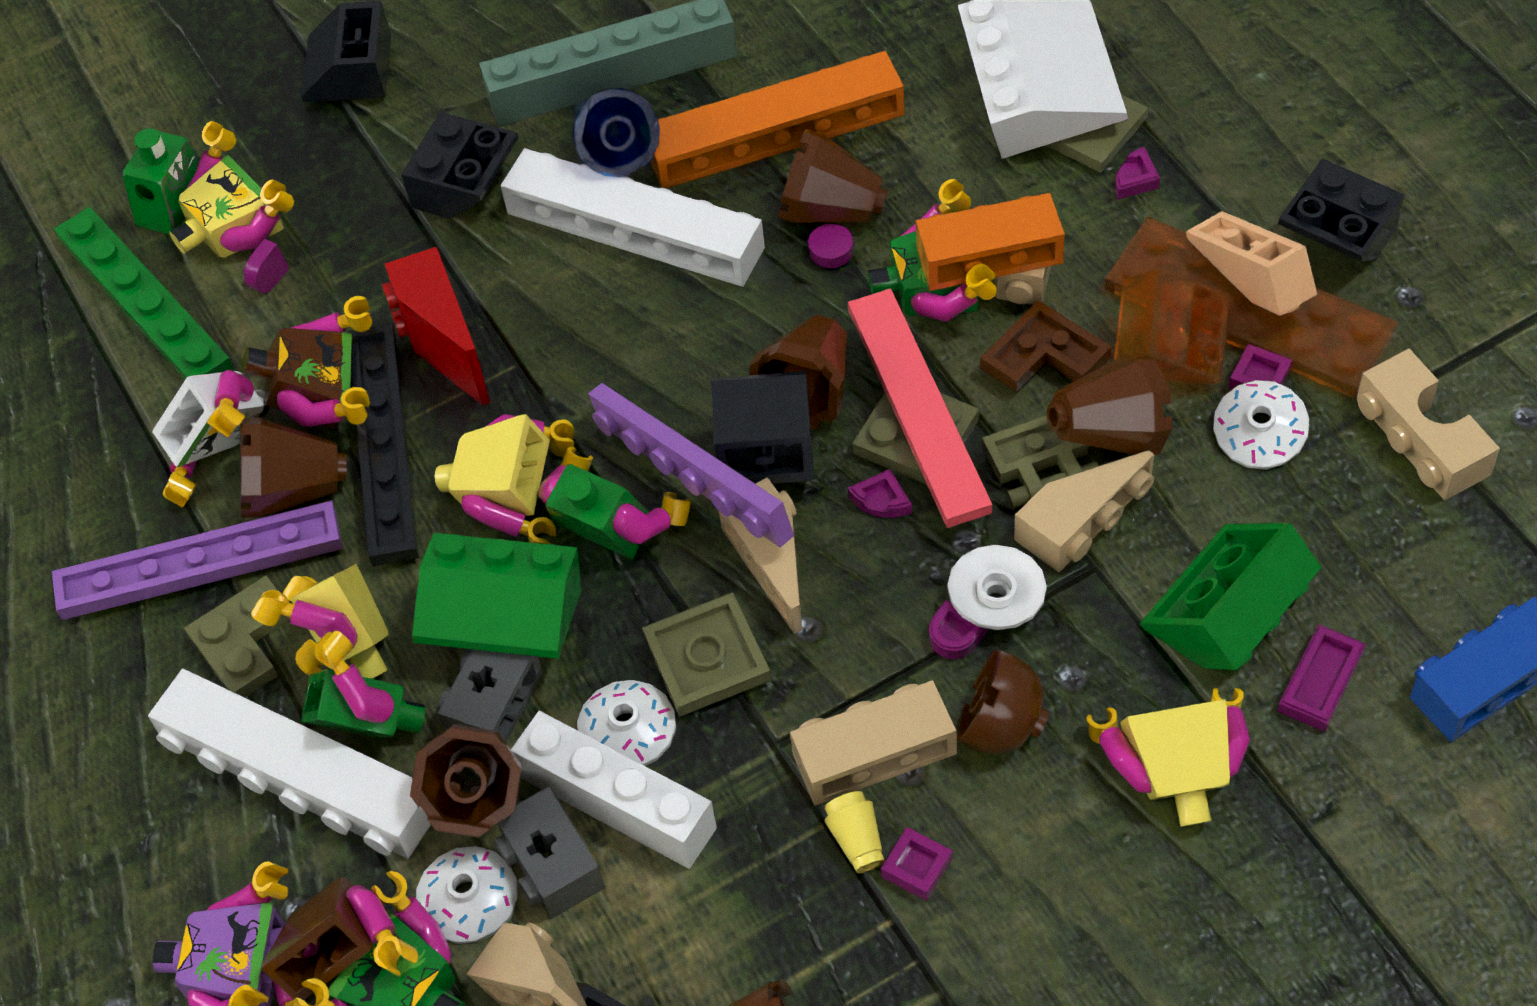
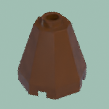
M806 129L800 141L806 144L802 145L801 151H796L781 199L783 205L779 209L777 217L794 223L869 222L872 213L881 215L888 193L887 189L881 188L883 177L824 134Z
M815 315L758 352L749 365V376L806 371L811 430L819 427L821 421L827 419V423L836 419L843 407L847 333L835 319Z
M1139 356L1118 358L1057 390L1052 402L1047 407L1048 425L1052 431L1056 432L1058 439L1132 455L1148 450L1154 455H1158L1161 453L1172 431V416L1163 417L1162 407L1163 404H1171L1170 388L1155 359H1142Z
M244 418L240 423L241 517H263L337 492V481H346V453H337L336 442L262 418Z
M454 724L417 751L410 797L418 808L420 806L428 816L427 820L435 831L480 837L500 820H504L514 813L522 764L497 731ZM467 767L474 769L475 773L468 770Z

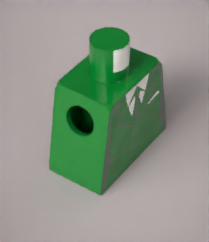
M148 128L136 134L134 143L137 150L123 170L122 178L136 226L170 235L169 232L181 225L185 219L178 199L180 194L188 187L201 158L188 139Z

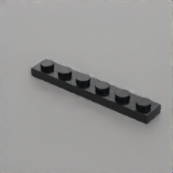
M392 323L372 326L365 332L350 330L348 333L352 334L351 372L353 387L365 389L370 400V405L365 407L367 412L366 420L362 424L356 425L368 557L372 566L419 558L396 333Z

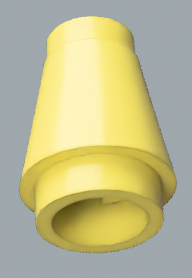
M862 791L850 792L828 802L825 805L828 816L824 822L850 863L853 864L856 873H865L881 866L885 859L882 854L873 802L866 801Z

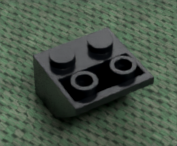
M382 1L340 3L309 34L301 93L303 102L386 97L391 33Z
M439 112L401 174L411 208L450 219L480 203L517 142V132Z
M1321 159L1280 216L1278 224L1358 261L1376 260L1397 229L1405 194L1325 159Z
M806 371L711 379L716 458L754 484L767 477L772 484L814 480Z

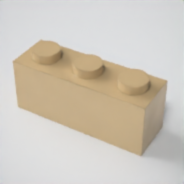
M933 680L921 685H905L896 690L893 695L874 702L861 701L855 703L846 712L827 719L814 718L808 720L798 729L790 732L793 756L814 806L957 754V731Z

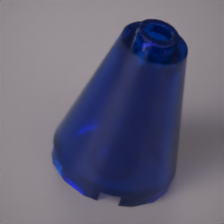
M610 88L599 91L582 99L572 112V134L576 152L590 169L604 176L624 177L630 175L631 172L641 166L644 167L651 161L659 145L660 125L658 118H656L647 100L631 90Z

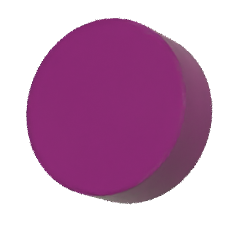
M825 224L819 226L809 236L810 257L815 264L821 267L837 268L843 266L853 255V237L850 231L841 225Z

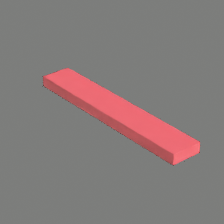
M891 288L849 301L848 312L946 528L992 514V502Z

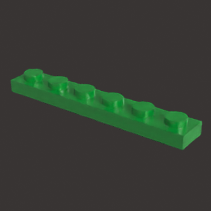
M90 206L53 229L62 245L184 380L193 375L221 373L234 368L227 354Z

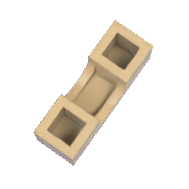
M1409 348L1363 372L1356 401L1363 415L1369 420H1374L1385 432L1392 448L1398 453H1403L1413 464L1421 481L1426 486L1434 488L1445 501L1491 476L1500 448L1470 414L1448 424L1433 422L1422 414L1432 408L1439 380Z

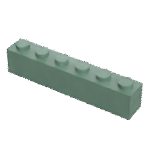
M695 0L480 62L479 66L489 104L497 126L500 127L736 58L738 55L734 21L725 1Z

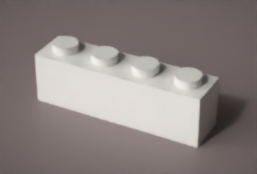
M538 711L511 749L522 764L521 779L542 790L550 787L556 798L688 869L691 868L717 829L710 800L541 711Z

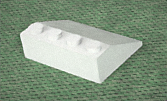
M972 0L958 5L987 114L1002 159L1128 119L1090 0Z

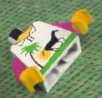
M226 370L221 373L187 377L152 431L172 460L170 467L172 474L162 494L166 499L180 507L185 506L197 484L187 478L193 475L197 460L235 447L240 443V423L244 418L262 417L269 412L270 407L265 402V392L260 389L254 390L252 382L241 372Z

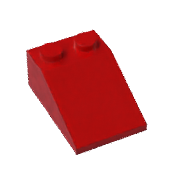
M437 247L385 263L390 282L382 284L390 310L399 308L391 312L399 337L408 335L413 350L417 355L481 405L490 403L473 341Z

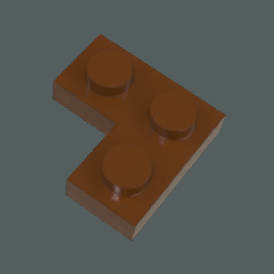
M1038 300L980 357V369L1017 392L1045 363L1071 380L1076 381L1101 368L1111 358L1112 346Z

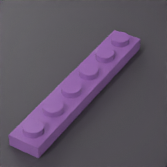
M601 383L588 393L595 409V413L592 415L593 420L607 436L614 434L623 440L626 447L633 454L638 456L642 453L651 459L661 473L664 475L671 473L679 478L692 494L696 496L702 494L707 497L720 513L726 517L733 515L742 521L747 530L755 537L761 538L764 536L777 546L782 547L795 536L782 501L605 384Z
M328 501L52 571L56 611L60 618L65 620L343 549L336 509L333 502Z

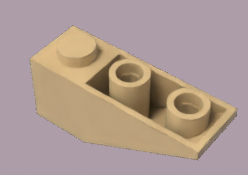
M1149 450L1047 483L1015 514L1014 540L1058 573L1071 560L1074 562L1079 561L1088 552L1092 539L1102 529L1108 531L1113 528L1122 516L1124 507L1133 498L1140 500L1149 491L1154 482V476L1152 475L1154 454Z

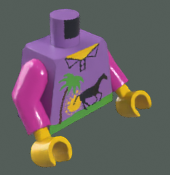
M269 861L263 862L255 870L252 882L243 889L209 906L205 911H197L190 914L187 918L183 941H157L153 950V969L157 973H176V986L187 999L189 1006H271L274 986L272 979L261 969V966L285 925L274 903L269 902L272 898L284 900L288 896V887L278 883L281 877L288 874V869Z

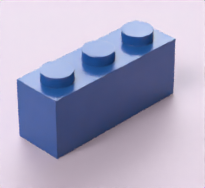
M1535 596L1519 607L1516 604L1507 606L1494 618L1491 626L1480 633L1477 629L1469 631L1458 640L1453 651L1442 658L1438 655L1428 658L1415 671L1414 676L1416 680L1410 699L1451 743L1537 685V598Z

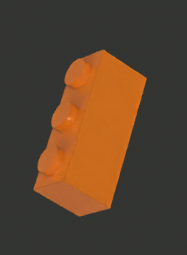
M1050 193L1024 196L1012 201L980 205L973 209L948 214H937L929 218L916 220L917 252L929 291L966 284L968 271L973 266L981 263L986 264L995 273V277L1063 264L1065 234Z

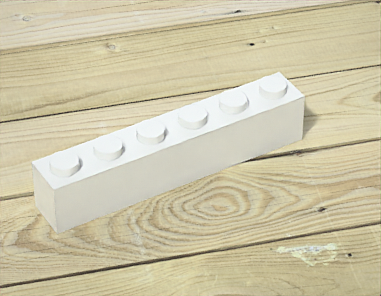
M524 148L501 184L507 214L742 287L745 285L765 248L762 220L748 213L731 211L715 206L705 200H695L675 194L665 188L648 186L635 182L625 176H615L595 170L589 165L575 164L556 158L549 153H539Z
M183 668L148 715L158 732L156 739L170 751L182 754L186 750L196 755L197 760L202 765L215 773L222 774L224 770H227L237 775L238 780L244 786L256 793L263 794L265 790H268L278 795L279 800L285 806L299 814H305L309 810L321 816V820L325 825L340 834L346 835L348 831H352L364 837L363 840L369 847L383 855L388 856L391 852H395L409 859L431 825L427 820L428 816L420 806L418 808L410 797L412 777Z

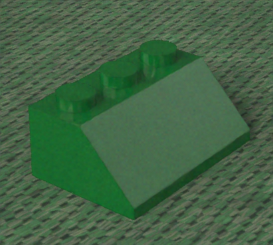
M1291 523L1225 524L1143 618L1140 624L1145 631L1202 668L1236 671L1249 661L1253 649L1263 637L1279 625L1281 616L1293 601L1301 597L1308 590L1309 582L1322 567Z
M433 533L420 564L412 630L413 643L559 659L581 593L577 547Z

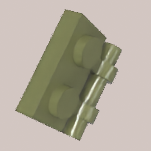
M1047 415L982 437V449L999 483L1003 484L1018 479L1021 487L1006 492L1007 501L1011 509L1024 506L1047 483L1099 467L1096 461L1080 466L1076 458L1087 455L1089 445L1058 439L1056 432L1052 431L1048 425ZM1058 465L1061 473L1039 479L1036 472Z

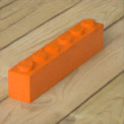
M882 51L643 124L642 129L646 153L661 188L667 189L800 148L803 144H806L800 142L806 129L832 138L904 116V85L887 52Z

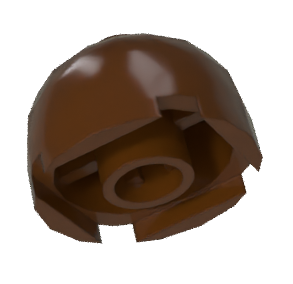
M995 650L976 677L972 686L976 691L971 704L965 703L956 728L957 741L987 754H1006L1021 747L1028 736L1038 738L1046 725L1049 711L1042 708L1045 691L1042 680L1032 667L1008 652Z

